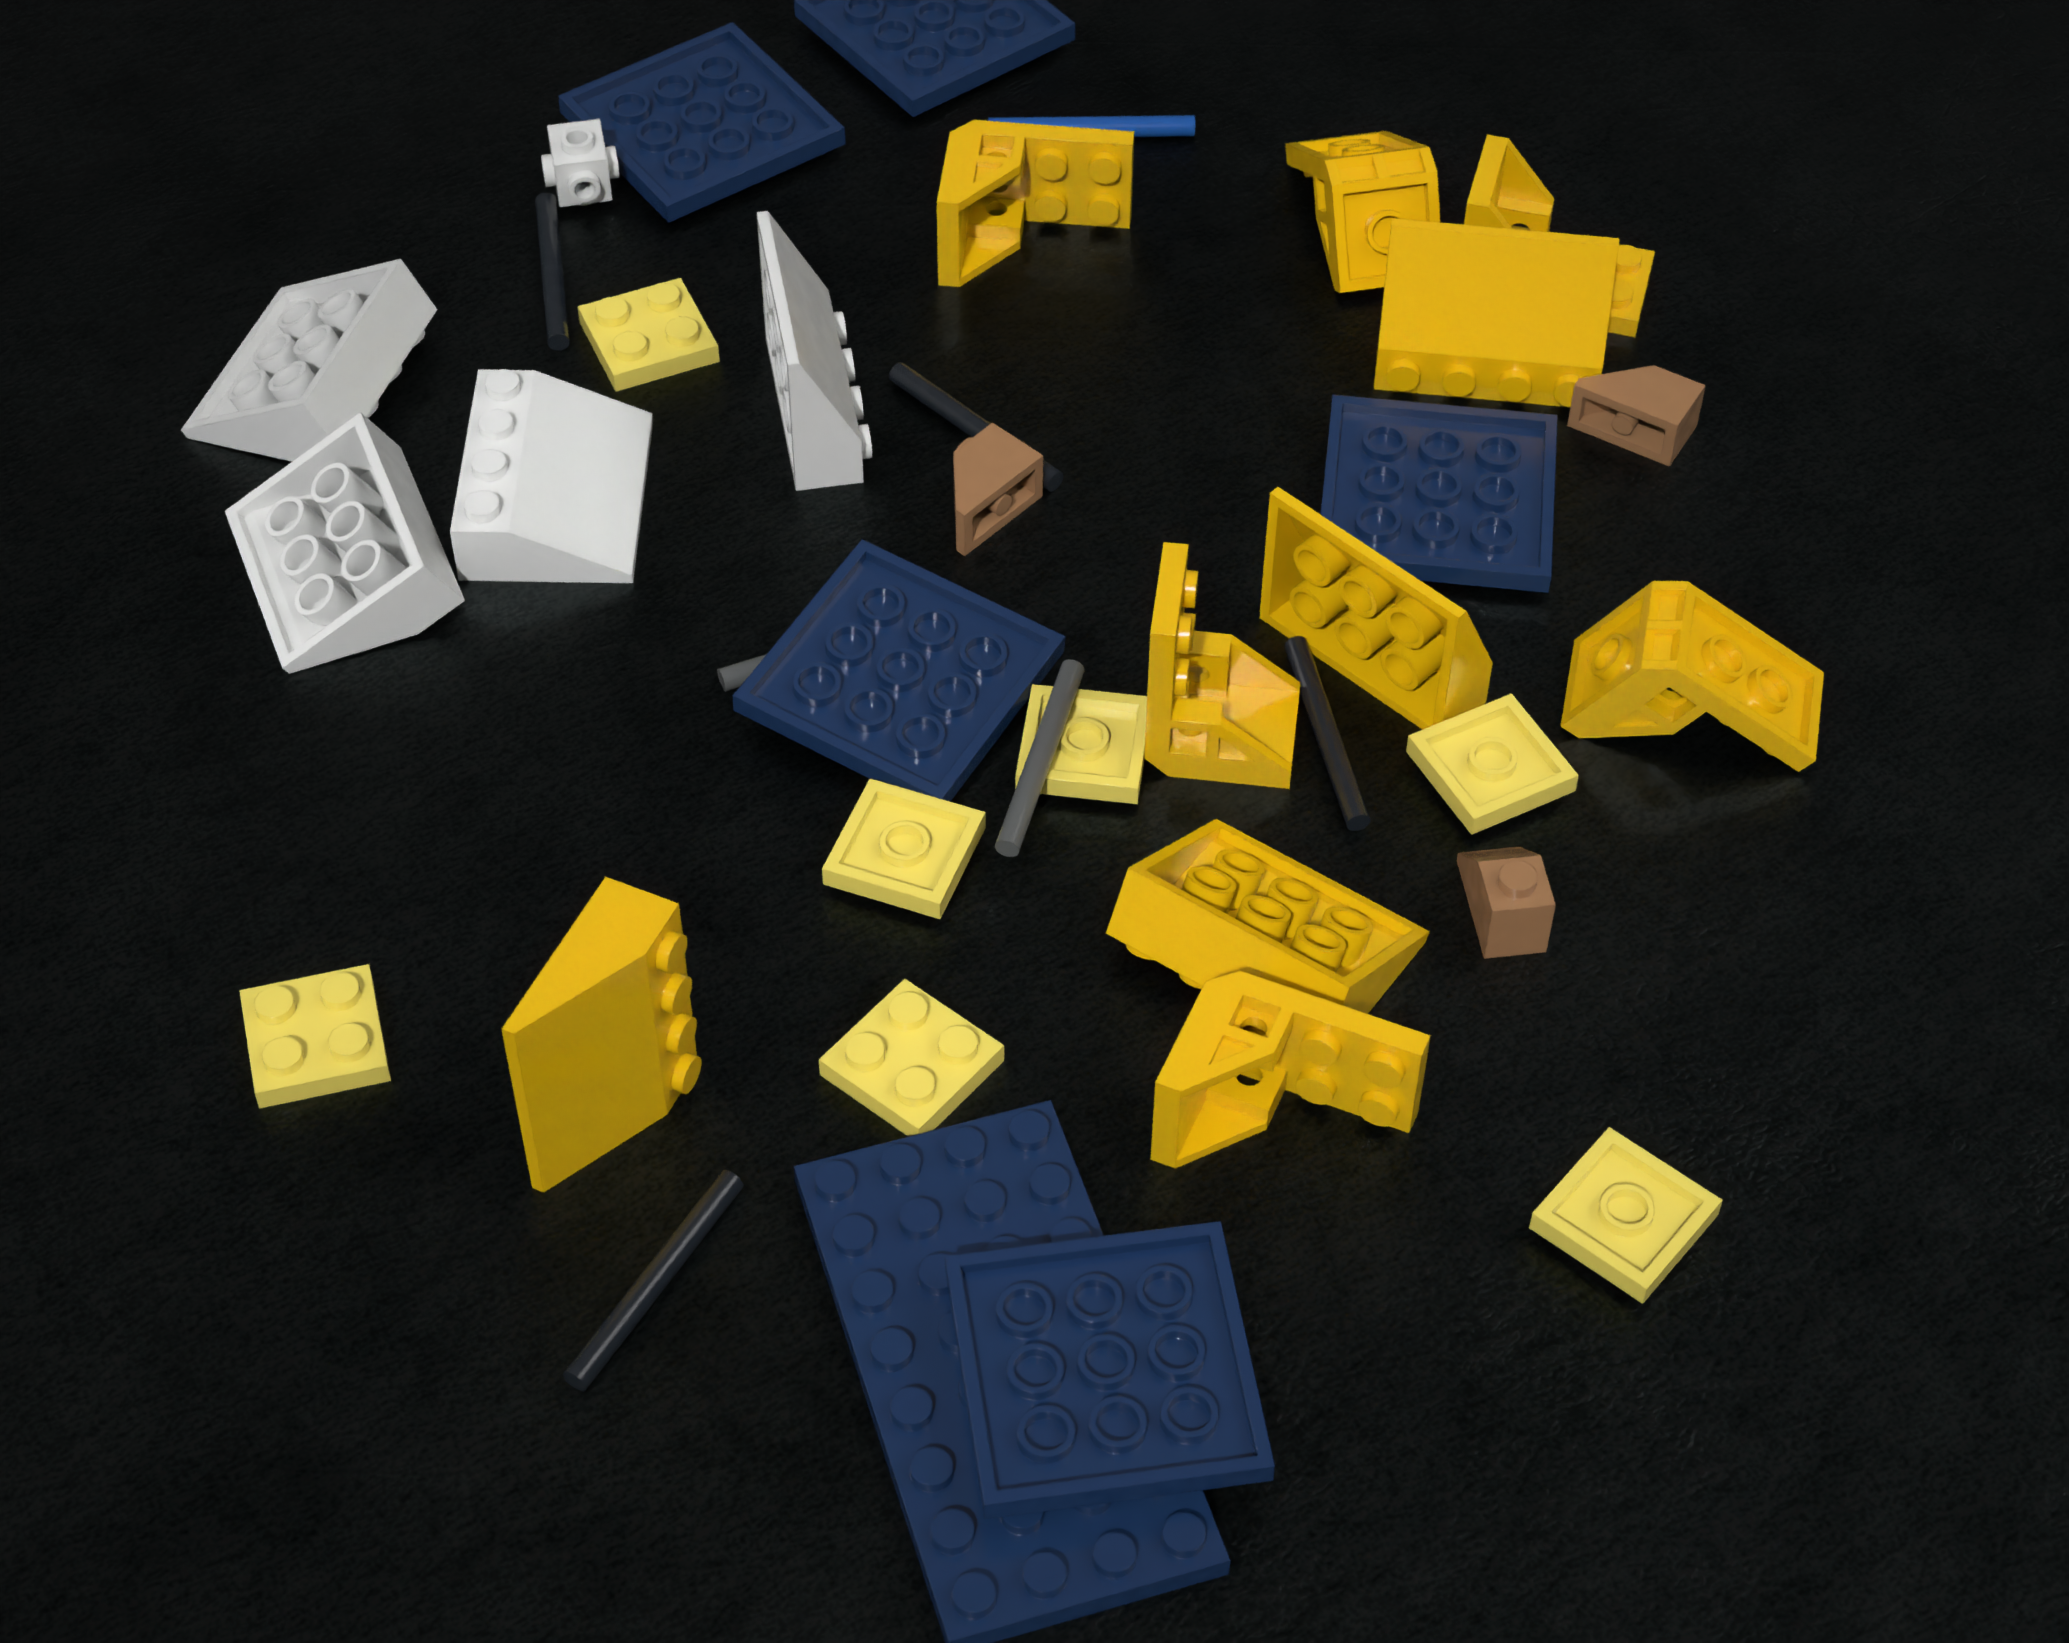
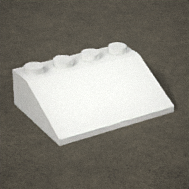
M768 211L757 212L765 335L796 491L863 483V459L872 458V445L868 424L858 425L857 420L864 418L860 387L849 386V382L855 381V368L851 348L841 349V345L847 344L843 311L833 312L829 290Z
M402 259L281 287L181 431L188 439L294 461L359 412L369 418L377 410L379 398L388 384L401 373V364L411 349L424 338V329L437 309Z
M478 369L450 528L458 580L633 583L653 428L652 413L535 370Z
M361 412L225 510L281 666L289 674L417 635L465 601L401 447Z

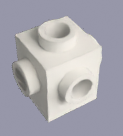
M600 119L547 125L551 154L541 155L546 187L556 186L559 206L590 205L597 202L612 201L610 179L620 178L615 146L605 147Z

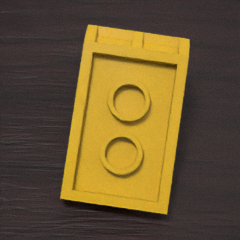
M972 120L951 131L937 198L938 285L960 287L1019 250L1024 221L1130 229L1134 131Z
M1388 131L1286 143L1287 165L1303 171L1304 177H1313L1316 220L1334 289L1339 293L1384 287L1392 218L1440 222L1437 169L1430 147Z
M1487 135L1468 197L1464 225L1549 232L1554 205L1553 196L1509 138ZM1517 223H1521V224L1526 225L1528 228L1519 227V226H1513V225H1514V224H1517ZM1619 245L1608 325L1609 333L1631 337L1636 336L1655 251L1635 248L1630 245Z
M1164 542L1150 631L1144 758L1168 777L1289 789L1301 682L1232 634L1195 631L1196 614L1184 612L1185 607L1195 608L1199 571L1187 570L1188 544Z
M1652 581L1574 640L1561 727L1578 738L1674 735L1705 712H1708L1722 724L1731 727L1763 748L1768 754L1775 756L1800 772L1816 761L1824 672L1690 582Z
M1237 971L1206 981L1155 1082L1151 1160L1176 1169L1267 1130L1285 1090L1298 1094L1311 1103L1318 1105L1327 1104L1361 1116L1371 1124L1381 1127L1390 1126L1410 1133L1419 1110L1431 1035L1243 971ZM1241 1074L1260 1082L1256 1085L1247 1086L1237 1080V1076Z

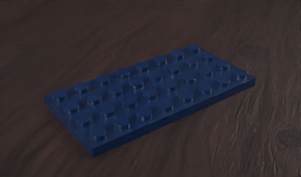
M1051 1100L794 1166L795 1183L945 1643H994L1229 1574L1230 1558L1203 1490L984 1519L946 1280L945 1256L1104 1236Z

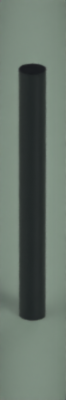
M545 192L536 197L535 205L547 341L551 349L561 351L569 346L570 339L557 202L553 194Z
M903 362L895 364L889 373V380L969 436L974 437L991 424ZM1043 459V487L1052 492L1062 483L1063 473Z
M1292 637L1286 641L1284 648L1294 677L1301 682L1300 694L1346 826L1351 831L1362 830L1370 824L1371 819L1311 650L1305 637Z
M728 1170L721 1171L563 1373L565 1380L572 1387L585 1391L741 1191L743 1182L737 1175Z

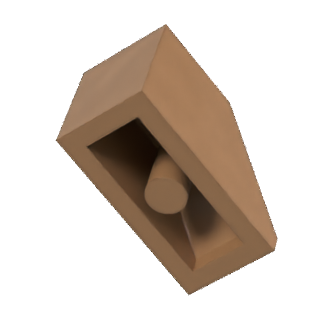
M1654 365L1579 378L1574 385L1567 426L1670 466L1697 427L1706 385Z
M991 423L974 437L964 440L957 450L953 452L956 551L966 556L1043 496V455L994 423Z
M1521 847L1458 853L1457 864L1484 959L1546 952L1556 904L1541 855Z

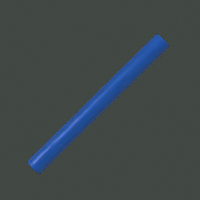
M1194 115L988 118V121L1134 131V137L1195 136Z

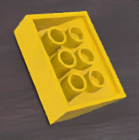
M1392 218L1374 390L1571 407L1573 389L1577 380L1583 377L1602 374L1619 251V238Z
M1277 487L1270 492L1260 619L1289 639L1295 636L1305 637L1314 656L1422 730L1486 703L1493 662L1466 610L1281 488Z
M1215 819L1128 867L1106 934L1126 944V948L1135 956L1161 963L1179 973L1180 978L1186 984L1198 989H1202L1206 981L1237 971H1243L1368 1014L1425 944L1430 931L1226 823Z
M605 877L502 1027L532 1188L541 1192L549 1190L666 1116L681 1093L688 1094L694 1087L701 1070V1058L697 1056L695 1033L697 1020L695 1017H692L690 1001L692 979L687 976L685 959L687 937L682 933L679 903Z

